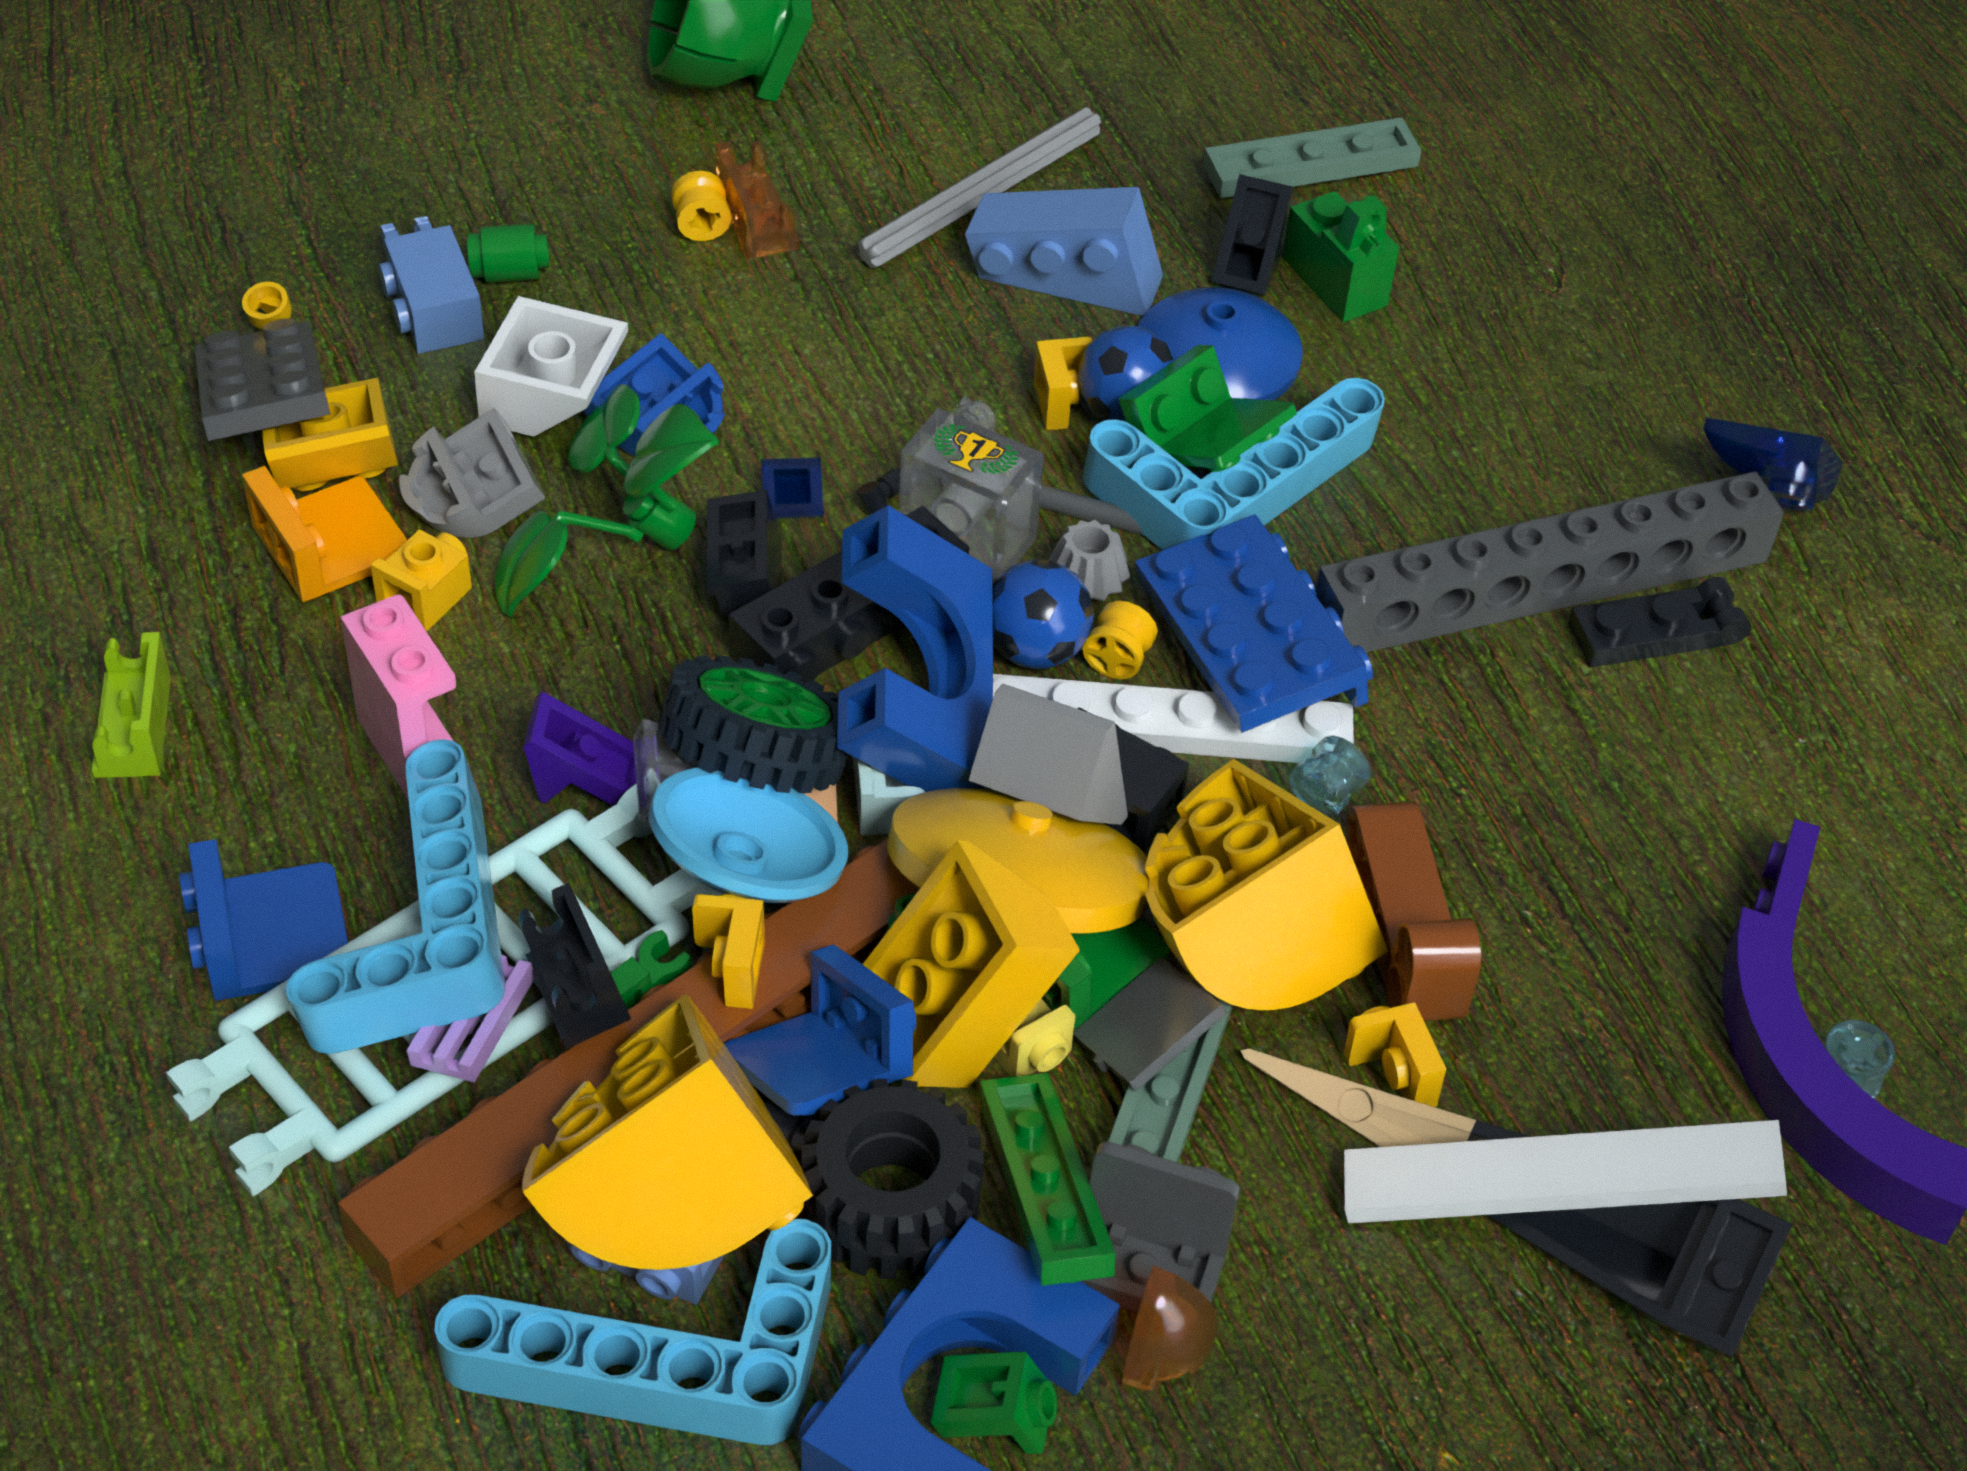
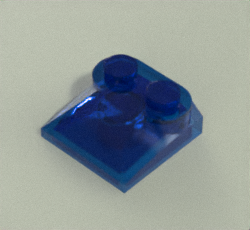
M1706 417L1703 429L1712 448L1737 475L1757 472L1771 494L1779 497L1778 504L1780 506L1812 512L1815 503H1827L1837 486L1843 461L1823 437Z

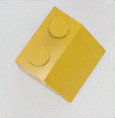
M378 378L325 388L330 415L262 429L266 459L274 480L279 487L288 485L290 488L298 491H309L325 485L328 480L351 475L353 477L362 476L370 478L383 473L388 467L398 466L392 432Z

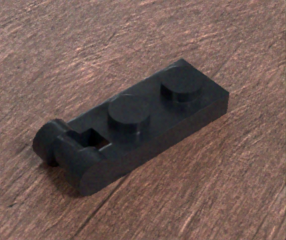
M1723 577L1709 578L1703 581L1697 588L1572 607L1568 625L1590 668L1731 645L1747 637L1752 628L1743 609L1734 607L1735 594L1727 580ZM1700 616H1712L1710 619H1700Z

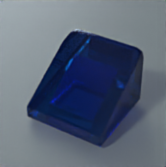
M821 457L761 459L762 490H767L776 519L824 517Z

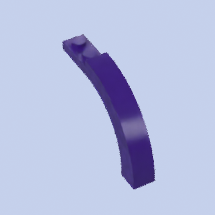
M1795 819L1786 842L1782 843L1773 840L1761 877L1773 880L1771 889H1759L1753 909L1742 907L1727 945L1722 971V1005L1726 1031L1735 1060L1749 1090L1769 1120H1779L1782 1137L1814 1170L1844 1194L1875 1214L1910 1232L1947 1245L1967 1209V1148L1936 1137L1910 1124L1885 1108L1861 1089L1827 1052L1803 1010L1796 989L1792 967V941L1820 826Z

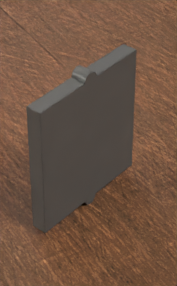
M1160 957L1073 1032V1036L1079 1044L1094 1056V1062L1100 1071L1106 1072L1111 1070L1136 1092L1227 1014L1222 1004L1204 991L1203 986L1191 975L1186 977L1164 958Z

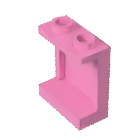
M394 595L340 616L357 719L408 799L405 766L406 760L412 751L420 745L433 740L445 739L453 741L427 700L454 690L456 688V677L402 595Z

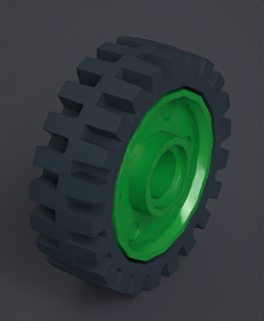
M718 655L715 656L714 660L708 656H697L695 661L688 658L681 661V664H677L673 669L661 708L658 732L660 737L666 738L665 744L670 749L680 750V757L688 762L699 760L698 768L709 773L717 770L724 772L723 779L735 783L738 782L739 778L749 781V787L764 790L765 784H769L776 792L789 793L791 787H793L799 793H811L813 788L822 791L828 789L829 785L834 786L839 781L849 754L837 748L838 695L834 692H823L824 686L815 681H801L803 675L792 671L783 674L777 672L778 666L764 663L763 667L755 666L753 660L740 657L738 663H735L728 656Z

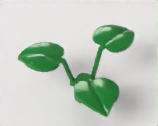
M619 384L611 391L605 402L597 406L585 418L570 444V465L577 472L589 473L606 457L608 462L625 477L624 491L628 496L623 505V513L628 516L629 524L567 511H558L552 518L544 511H538L533 514L510 537L503 548L495 574L496 597L501 611L506 616L512 619L514 610L520 601L544 580L560 560L568 538L566 525H577L623 535L635 543H638L643 535H645L668 551L677 549L687 540L696 523V512L665 491L660 485L709 449L719 444L717 437L703 424L694 410L685 404H676L661 413L640 437L636 446V459L630 465L621 459L616 447L623 443L637 426L640 416V401L637 393L626 384Z

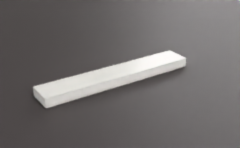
M1779 1120L1344 1150L1345 1213L1348 1223L1787 1196Z

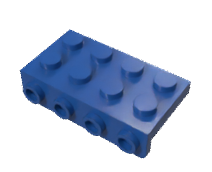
M1256 514L1223 526L1214 533L1200 535L1135 561L1137 579L1241 733L1342 692L1355 708L1368 703L1367 681L1373 679V670L1366 652L1360 645H1351L1344 635V629L1336 611L1331 606L1323 607L1317 598L1315 587L1308 573L1304 569L1298 571L1290 562L1287 548L1278 533L1270 534Z

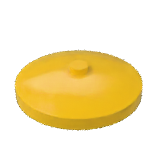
M949 788L920 793L903 801L894 812L887 839V850L892 862L899 871L919 888L923 886L957 840H967L1049 896L1070 933H1097L1124 927L1139 919L1148 906L1145 892L1148 891L1149 877L1145 870L1147 856L1131 840L1104 823L1079 821L1051 811L1038 803L1024 801L996 790L977 788Z

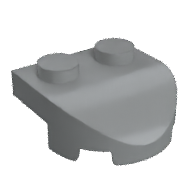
M492 408L446 439L441 436L434 426L426 431L412 446V452L416 458L410 467L408 476L400 474L399 478L402 497L416 515L431 527L456 537L474 538L490 534L546 498L506 421L495 408Z

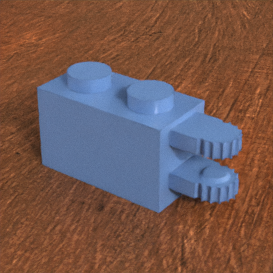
M428 216L414 218V233L399 236L394 224L380 225L382 244L387 258V262L378 264L382 288L386 297H396V299L392 300V306L400 334L410 333L417 353L420 354L484 340L480 296L451 226L432 228Z

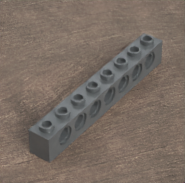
M1752 472L1320 566L1315 591L1318 600L1324 608L1331 606L1336 611L1341 620L1344 635L1351 645H1360L1365 652H1370L1767 562L1784 511L1758 473Z

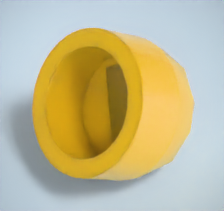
M261 282L255 284L243 296L242 306L249 322L260 331H263L262 327L271 321L291 318L292 305L284 287L278 283ZM260 308L267 314H263L257 311Z

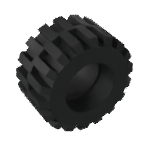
M887 1079L871 1080L870 1090L862 1091L857 1084L843 1090L845 1100L842 1103L832 1099L828 1100L820 1108V1121L811 1120L805 1132V1145H802L801 1168L813 1196L804 1202L802 1209L803 1219L819 1224L827 1232L831 1240V1259L835 1263L840 1262L846 1257L851 1260L850 1271L863 1276L866 1275L869 1268L880 1269L881 1279H896L897 1270L909 1269L912 1277L925 1274V1264L935 1245L943 1241V1237L953 1239L969 1217L976 1221L978 1219L983 1174V1150H980L981 1137L976 1125H967L968 1113L958 1102L947 1107L945 1105L946 1093L934 1087H931L927 1093L918 1091L917 1081L902 1079L901 1087H888ZM896 1165L917 1172L926 1181L912 1189L890 1192L872 1188L857 1177L874 1167Z

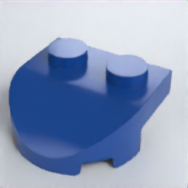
M660 333L605 376L588 407L583 410L589 415L597 406L605 402L611 391L619 384H626L632 388L639 397L640 416L634 432L618 446L636 457L637 443L647 427L666 409L676 404H685L694 410L703 424L714 434L725 413H722L723 405L721 398L724 386L719 374L709 362L698 370Z

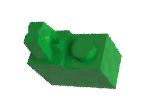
M1336 191L1290 207L1282 258L1343 323L1388 306L1399 246L1386 233L1387 208L1375 195L1368 196L1362 201H1354L1348 204Z

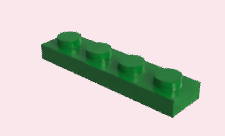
M1042 1073L980 1081V1106L1041 1286L1114 1277L1116 1253L1049 1074Z

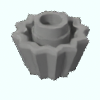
M1080 520L1077 525L1068 526L1048 561L1059 562L1075 572L1088 589L1091 599L1103 602L1109 594L1121 593L1122 583L1131 577L1127 566L1128 559L1119 534L1111 531L1109 524H1100L1097 520L1090 522Z

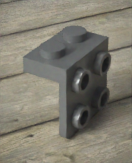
M1101 1142L1093 1158L1090 1186L1116 1253L1115 1276L1083 1280L1081 1282L1119 1303L1121 1308L1202 1333L1225 1263L1240 1194L1239 1185L1208 1167H1190L1152 1155L1146 1149L1132 1144L1119 1145L1112 1142Z

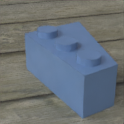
M1139 187L984 193L965 233L978 276L981 279L1144 316L1151 308L1163 277Z

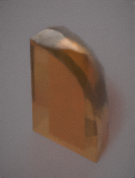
M1154 1265L1146 1285L1130 1341L1122 1387L1149 1391L1160 1389L1161 1381L1179 1378L1188 1371L1192 1374L1198 1371L1213 1348L1217 1330L1214 1307L1201 1291L1183 1278Z

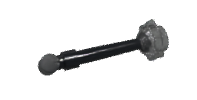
M965 396L951 409L952 424L955 425L954 428L956 430H963L968 433L974 431L991 440L997 436L994 430L997 426L995 415L984 402L980 400L971 401ZM947 433L944 435L952 437L950 439L943 437L942 441H951L949 443L943 442L944 447L947 444H952L951 447H945L946 450H937L936 448H944L935 445H941V443L933 442L896 470H889L878 478L877 482H869L858 488L857 495L866 514H873L886 507V498H893L906 488V483L942 457L943 454L941 453H947V451L956 446L953 441L954 435H948ZM961 435L958 438L959 442L963 441L965 436Z

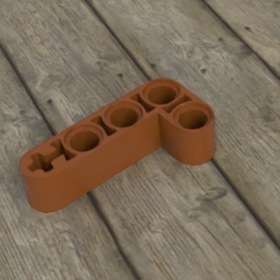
M1415 801L1350 806L1346 817L1347 844L1388 949V952L1379 957L1377 962L1389 1007L1393 1008L1415 1002L1424 1021L1466 1018L1481 968L1479 934L1472 918L1451 919L1419 805Z

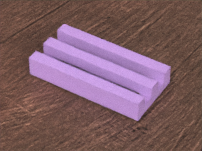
M501 955L505 979L504 996L500 1003L487 1013L460 1060L454 1059L466 1036L473 1033L482 1015L454 1021L451 1024L437 1027V1025L421 1027L407 1049L410 1065L475 1083L535 979L532 963L518 960L515 967L509 966L507 957Z

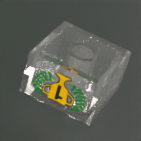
M937 408L901 451L899 512L906 515L922 505L926 507L969 546V555L992 568V579L996 580L1008 568L1017 564L1037 538L1044 453Z

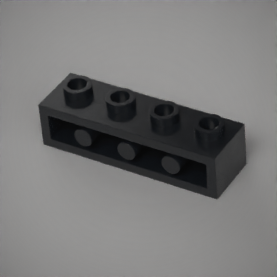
M923 505L905 515L969 554V546ZM842 551L728 614L729 656L736 663H738L740 657L753 660L755 666L763 667L764 663L778 666L777 672L786 674L792 671L803 675L801 681L809 682L843 660L857 657L869 645L893 631L905 629L906 626L886 608L841 583Z

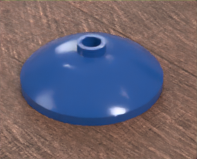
M1203 287L1179 292L1156 303L1144 314L1138 324V327L1153 330L1165 340L1177 358L1196 345H1214L1232 398L1275 400L1293 385L1300 371L1303 355L1302 343L1294 325L1270 303L1243 291L1221 287Z

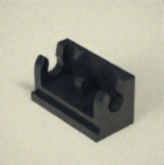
M767 490L707 499L706 589L709 596H716L722 615L729 623L728 614L737 610V606L748 604L782 584V535Z
M569 882L551 890L553 906L556 913L559 914V918L554 924L548 927L537 926L533 914L527 908L521 910L519 915L520 928L531 952L525 955L528 962L532 963L533 974L566 1049L631 1020Z

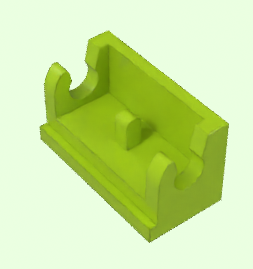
M160 632L142 633L139 653L141 657L135 659L122 656L119 653V643L115 638H111L107 641L104 651V662L107 672H104L98 726L93 736L94 778L160 776L171 682Z

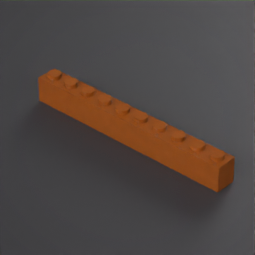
M887 839L877 846L870 845L859 851L850 864L844 867L841 877L830 889L813 897L791 902L774 914L768 913L764 915L765 946L753 1009L725 1006L723 978L712 976L713 949L706 952L696 961L691 969L667 985L660 984L650 989L640 999L638 1004L628 1010L631 1020L573 1046L555 1059L548 1058L541 1061L531 1069L525 1079L498 1097L492 1096L482 1100L470 1111L466 1118L439 1136L433 1135L423 1139L415 1145L407 1157L380 1175H372L358 1182L345 1198L337 1202L346 1242L394 1298L398 1299L533 1206L522 1192L524 1171L534 1147L543 1143L549 1149L555 1140L559 1129L552 1121L554 1116L584 1081H590L596 1089L611 1074L612 1066L619 1059L615 1050L686 993L689 995L723 1043L812 1012L811 952L835 944L863 965L888 932V919L895 912L896 901L905 895L917 893L920 890L892 862L887 850Z

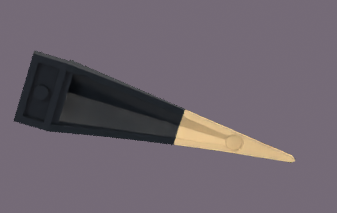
M1252 1049L1240 1050L1246 1062L1379 1147L1531 1137L1361 1085ZM1740 1199L1486 1215L1660 1328L1664 1327L1730 1360L1733 1358L1793 1225Z

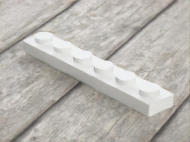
M993 674V697L995 691L1003 683L1076 709L1080 707L1094 715L1112 720L1121 729L1156 747L1165 748L1172 753L1340 767L1351 766L1354 752L1353 705L1351 703L1319 701L1241 733L1214 692Z

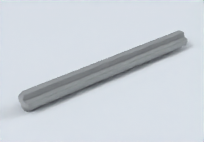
M1081 108L873 231L858 242L860 250L858 256L860 260L865 261L870 268L880 267L975 210L984 193H1003L1100 134V116L1093 114L1090 108Z

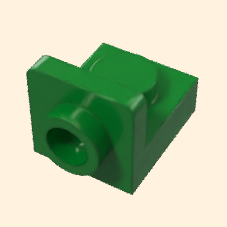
M1026 1351L944 1356L931 1418V1424L942 1438L1012 1435L1026 1454L1043 1453L1047 1429L1053 1425L1057 1415V1396L1053 1384L1047 1380Z

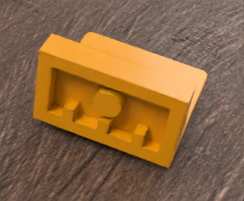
M265 466L242 474L252 527L302 603L372 576L371 564L378 557L386 561L407 541L405 535L362 476L354 477L296 500L288 485L279 487Z

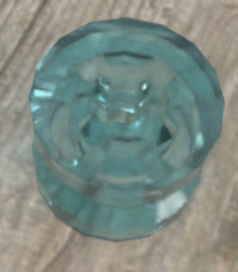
M1332 735L1324 737L1312 749L1311 758L1303 759L1291 771L1289 781L1292 791L1298 799L1324 815L1332 817L1337 816L1349 804L1350 794L1358 793L1370 781L1371 769L1364 754L1353 743L1342 737Z
M1847 1020L1836 1024L1826 1037L1825 1049L1841 1069L1861 1089L1875 1099L1882 1088L1884 1077L1889 1073L1895 1059L1892 1041L1877 1026L1862 1020Z

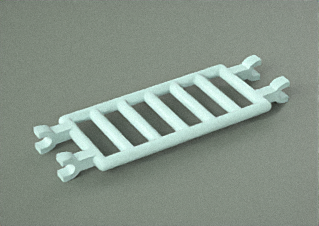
M646 779L633 785L623 794L615 806L590 821L575 809L565 810L489 856L492 885L516 872L556 913L551 890L564 885V883L539 856L569 838L655 925L624 945L576 896L609 970L612 971L631 957L639 962L641 943L647 936L656 931L663 930L667 934L669 947L683 940L688 935L690 927L687 919L681 912L693 905L695 895L720 896L723 894L696 880L682 869L653 886L616 849V847L634 836L639 838L653 833L649 821V810L656 789ZM419 900L324 958L422 933ZM495 903L500 948L515 964L518 960L528 962L525 954L531 952L522 930ZM535 978L533 983L539 988V985ZM288 980L220 1022L218 1034L226 1044L225 1046L202 1060H187L166 1072L168 1081L178 1091L173 1096L175 1105L190 1122L208 1111L219 1099L221 1093L250 1075H253L289 1117L266 1133L250 1134L229 1146L231 1156L241 1166L235 1170L236 1177L252 1197L271 1185L286 1166L314 1148L328 1162L337 1163L465 1080L428 1071L397 1091L359 1048L327 1054L372 1106V1108L337 1130L254 1034L255 1031L288 1011L297 1020L285 992ZM544 997L512 1017L483 1069L554 1023ZM485 1013V1014L482 1015V1017H481V1019H480V1021H479L480 1023L483 1022V1020H484L485 1016L487 1015V1013ZM417 1033L402 1037L410 1045ZM467 1047L457 1052L454 1059L460 1060Z

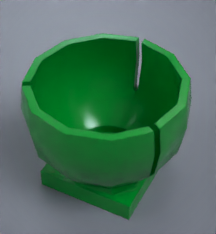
M654 0L649 23L678 32V34L675 35L653 26L648 28L646 60L650 75L675 87L711 90L750 76L755 79L756 97L776 102L812 25L811 0Z

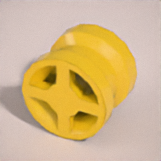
M701 170L689 172L681 176L673 184L671 198L673 207L676 210L678 229L683 236L695 241H708L721 236L729 228L732 220L731 212L726 201L724 183L717 175Z
M1126 601L1110 602L1102 608L1097 617L1096 627L1090 631L1082 647L1084 658L1092 668L1102 675L1121 680L1132 678L1138 673L1143 663L1144 653L1152 647L1158 632L1156 622L1148 612L1138 605Z

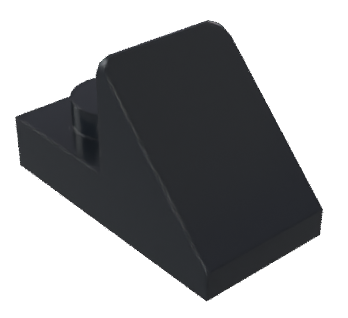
M1239 174L1212 283L1266 296L1283 252L1284 246L1281 244V239L1295 190L1292 186Z

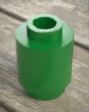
M535 223L481 227L480 233H467L468 260L472 278H485L486 283L539 280L540 268L550 267L547 234H537Z

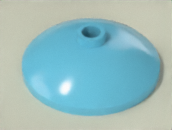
M693 768L668 777L658 786L654 793L649 810V821L656 839L675 864L696 880L715 890L745 899L763 900V902L787 903L803 900L825 892L836 884L842 875L848 859V844L842 829L822 806L804 793H799L793 787H791L789 793L776 792L771 785L765 784L763 790L749 787V781L739 778L737 783L723 779L724 772L719 770L709 773L700 768Z

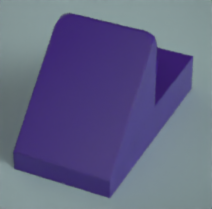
M543 691L534 699L523 747L541 803H547L572 783L615 806L628 789L644 779L649 754L647 749Z

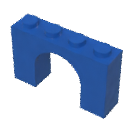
M887 505L843 530L841 583L892 612L909 629L921 649L927 666L929 692L887 668L839 691L837 748L908 786L919 787L925 792L949 788L984 789L986 788L985 786L968 780L993 701L992 568Z
M969 1217L953 1239L943 1237V1241L935 1245L925 1264L924 1273L926 1275L915 1290L911 1292L908 1289H903L896 1296L885 1315L883 1322L885 1329L870 1347L863 1343L854 1351L841 1376V1383L843 1384L829 1403L821 1399L807 1413L798 1432V1440L801 1441V1471H992L927 1431L915 1419L908 1409L902 1393L911 1375L932 1357L957 1348L978 1347L1000 1353L1026 1351L1048 1380L1076 1396L1115 1340L1120 1304L1081 1281L1041 1286L1030 1251Z

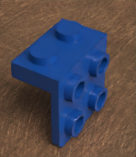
M216 839L188 844L192 871L179 873L186 914L198 912L200 926L187 928L190 954L194 969L207 967L215 1001L268 992L288 980L303 965L322 959L348 943L336 873L331 864L319 862L225 879Z
M833 944L811 952L812 1012L724 1043L749 1082L788 1114L812 1115L820 1112V1108L830 1099L836 1102L845 1100L843 1090L856 1084L862 1091L871 1089V1080L887 1079L889 1084L913 1075V1032L916 1029V1014L911 999Z

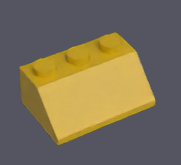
M957 840L863 963L866 968L913 1001V1008L916 1014V1029L913 1032V1075L903 1079L917 1081V1087L969 1088L1080 951L1049 896L967 840Z

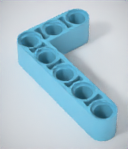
M1347 378L1340 381L1299 410L1296 416L1280 426V432L1274 438L1262 443H1256L1240 455L1241 459L1236 465L1223 471L1211 472L1203 479L1193 474L1135 426L1121 420H1105L1098 423L1091 430L1082 478L1084 485L1101 501L1112 503L1127 512L1140 526L1142 534L1162 550L1200 535L1214 533L1223 526L1254 514L1257 515L1263 525H1266L1372 446L1385 397L1382 390L1369 380Z
M441 739L427 742L412 751L406 760L405 770L422 933L313 961L295 971L287 982L285 992L309 1046L317 1052L325 1054L340 1053L417 1033L421 1027L432 1025L440 1027L451 1024L454 1021L478 1017L496 1007L504 996L505 979L482 802L461 746L454 741Z
M793 1219L784 1227L770 1232L763 1250L740 1342L482 1295H463L454 1298L441 1308L435 1319L434 1331L444 1377L453 1387L467 1392L756 1445L777 1444L785 1441L793 1434L800 1421L830 1295L831 1240L827 1232L819 1224L807 1219ZM792 1263H806L812 1267L805 1270H791L785 1266ZM777 1326H789L797 1330L789 1335H775L769 1332L771 1328ZM471 1338L486 1340L474 1348H461L458 1346L463 1341ZM543 1351H553L559 1354L555 1359L546 1362H537L531 1359L535 1354ZM614 1365L633 1367L630 1372L622 1375H610L604 1372L608 1367ZM688 1378H700L707 1381L704 1386L696 1389H685L677 1385L680 1381ZM762 1391H772L782 1396L773 1402H759L751 1398L754 1394Z

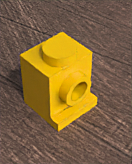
M419 529L386 561L378 557L371 564L376 602L394 595H402L426 632L472 589L467 551L455 536L446 532L440 533L435 538Z

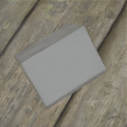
M1002 683L995 691L968 781L1024 801L1041 804L1051 811L1079 821L1122 825L1128 817L1115 722Z

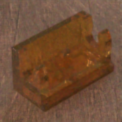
M730 141L715 144L716 175L724 183L726 201L731 212V224L746 258L751 259L800 249V240L795 232L794 215L790 207L785 202H781L769 174L766 173V157L761 145L756 141L752 142L750 148L752 153L751 160L746 164L736 165V156Z

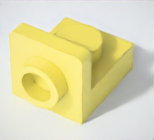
M1041 998L994 1057L1010 1077L1030 1075L1037 1070L1039 1072H1046L1055 1068L1071 1052L1075 1014L1067 1005H1062L1052 1011Z

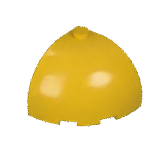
M1235 759L1226 763L1195 787L1176 807L1180 819L1168 835L1157 833L1145 864V870L1149 877L1148 891L1145 892V896L1167 946L1183 968L1201 986L1220 1000L1234 1006L1253 1010H1277L1293 1007L1317 998L1346 979L1357 976L1367 965L1388 952L1340 824Z
M687 993L660 1012L615 1050L619 1059L612 1066L611 1074L596 1089L590 1081H584L552 1119L559 1129L555 1140L549 1149L543 1143L534 1147L525 1167L522 1180V1192L544 1220L568 1242L582 1251L607 1262L637 1269L653 1270L693 1266L723 1256L750 1241L765 1229L772 1231L784 1227L798 1216L804 1207V1202L813 1196L803 1170L781 1129L768 1112L764 1102L736 1060Z

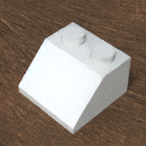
M518 296L474 371L478 418L492 408H495L506 421L510 431L534 437L585 410L628 333V323Z

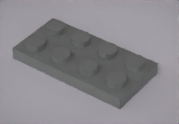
M293 318L279 319L265 324L262 327L263 331L240 336L237 331H222L206 337L204 344L195 345L201 415L208 441L330 415L309 321L297 323V320Z

